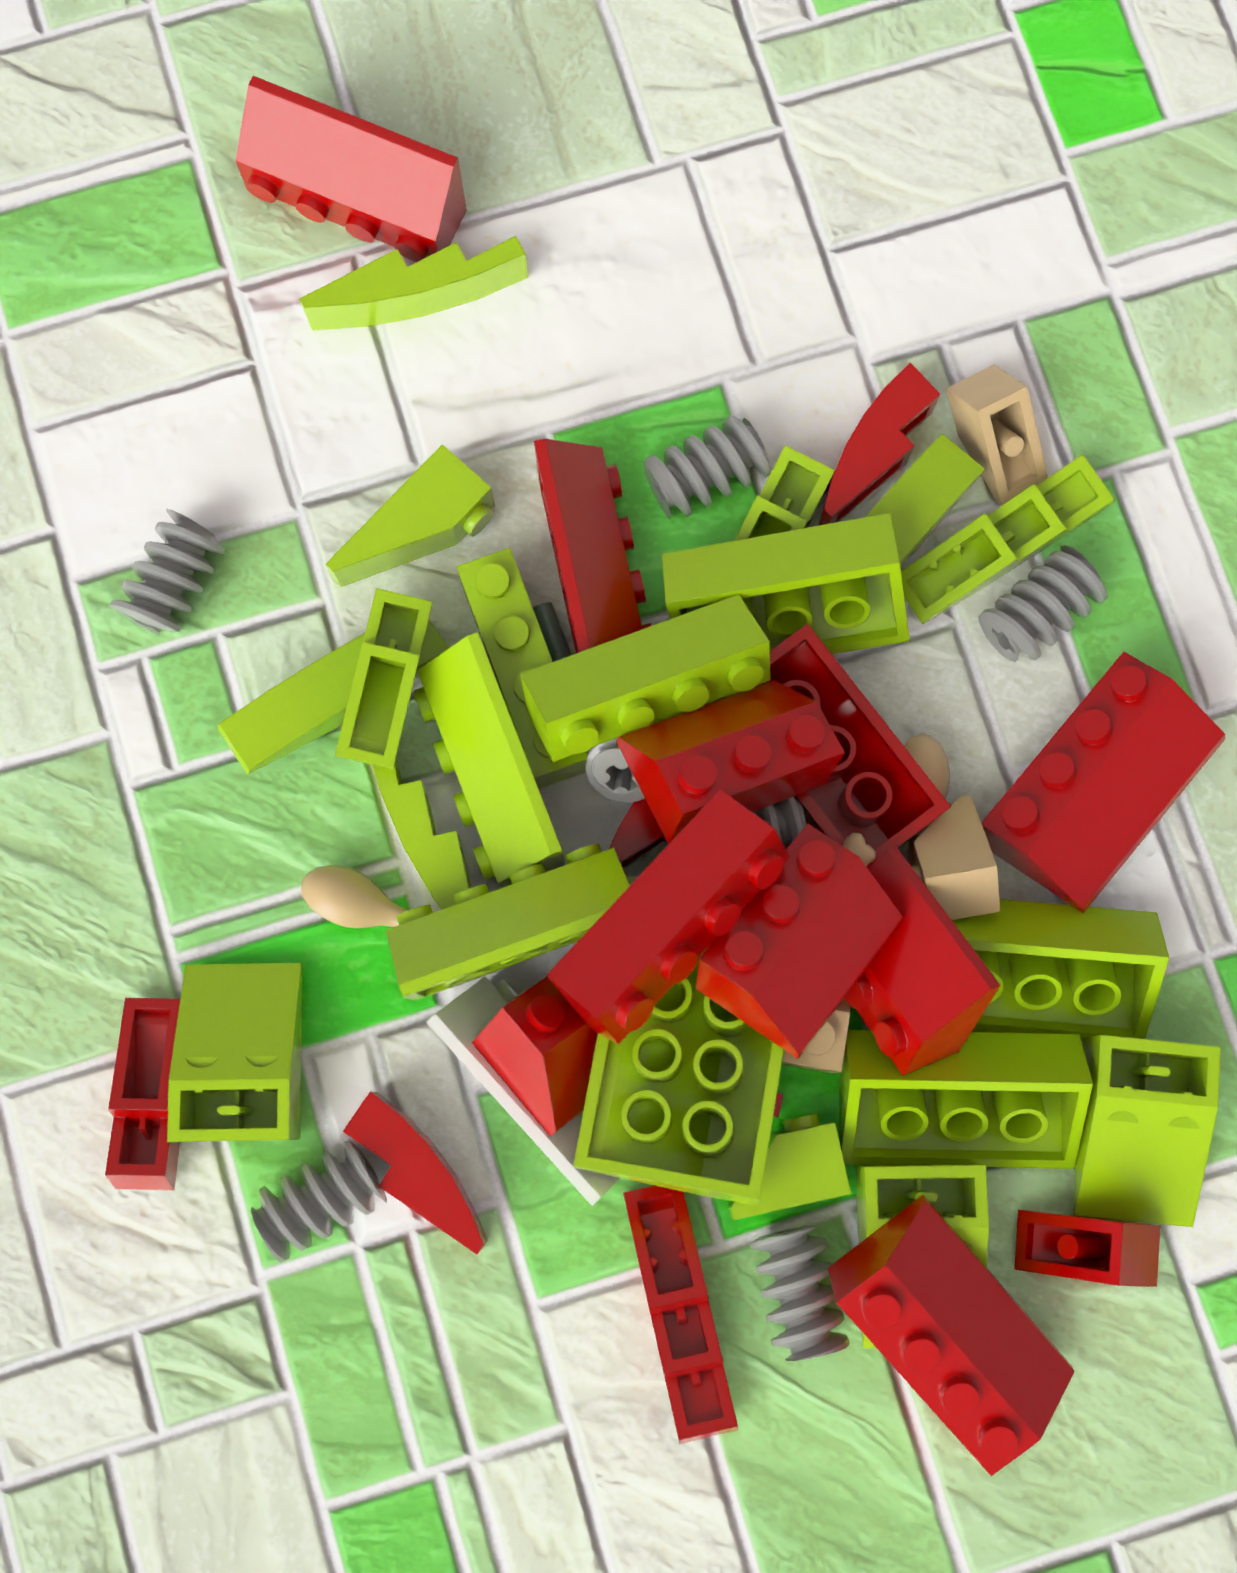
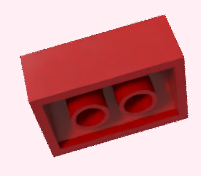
M775 680L756 686L749 691L740 692L704 705L693 712H685L621 735L616 741L668 844L720 789L751 812L826 784L845 753L817 701Z
M808 823L786 849L790 858L784 864L778 879L770 887L760 890L743 908L734 927L725 935L718 936L699 958L696 983L698 991L797 1059L800 1058L879 953L903 918L860 857Z
M893 847L886 850L866 867L903 916L902 922L845 996V999L851 1007L858 1011L875 1035V1040L880 1050L891 1058L902 1076L958 1053L1001 985L899 849Z
M546 976L502 1007L473 1040L472 1044L550 1137L584 1111L598 1033L588 1026Z

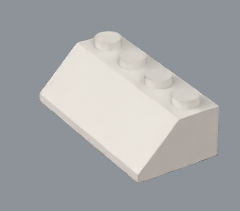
M484 976L435 1013L427 1023L593 1206L620 1178L573 1167L583 1111L550 1137L472 1044L473 1040L500 1009L519 996L504 979L494 986Z

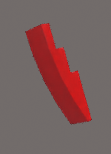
M655 1185L623 1192L679 1444L738 1430L737 1419L684 1192Z

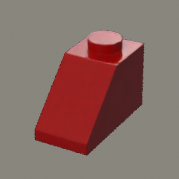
M1018 1210L1014 1270L1117 1286L1157 1287L1160 1226L1112 1219Z

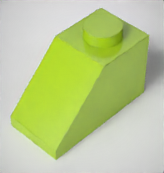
M818 1113L783 1120L785 1132L772 1134L769 1140L759 1206L730 1201L728 1204L730 1217L736 1220L850 1195V1185L835 1122L820 1124Z

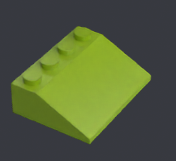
M701 954L691 974L682 982L674 984L654 1005L653 1012L647 1022L636 1031L630 1032L619 1045L600 1034L597 1035L573 1167L696 1195L759 1206L784 1049L696 989L699 958L702 956Z

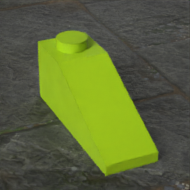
M442 444L325 564L332 579L340 587H344L458 545L467 534L472 537L476 536L487 526L494 515L492 508L495 506L492 488Z

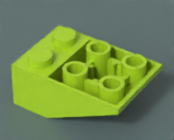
M303 963L185 965L169 1075L167 1142L301 1139Z
M1109 1035L1084 1037L1083 1049L1093 1086L1076 1160L1073 1215L1193 1227L1218 1111L1221 1047Z
M974 1163L855 1165L858 1244L920 1196L924 1195L987 1267L989 1215L986 1165ZM861 1331L862 1348H876Z

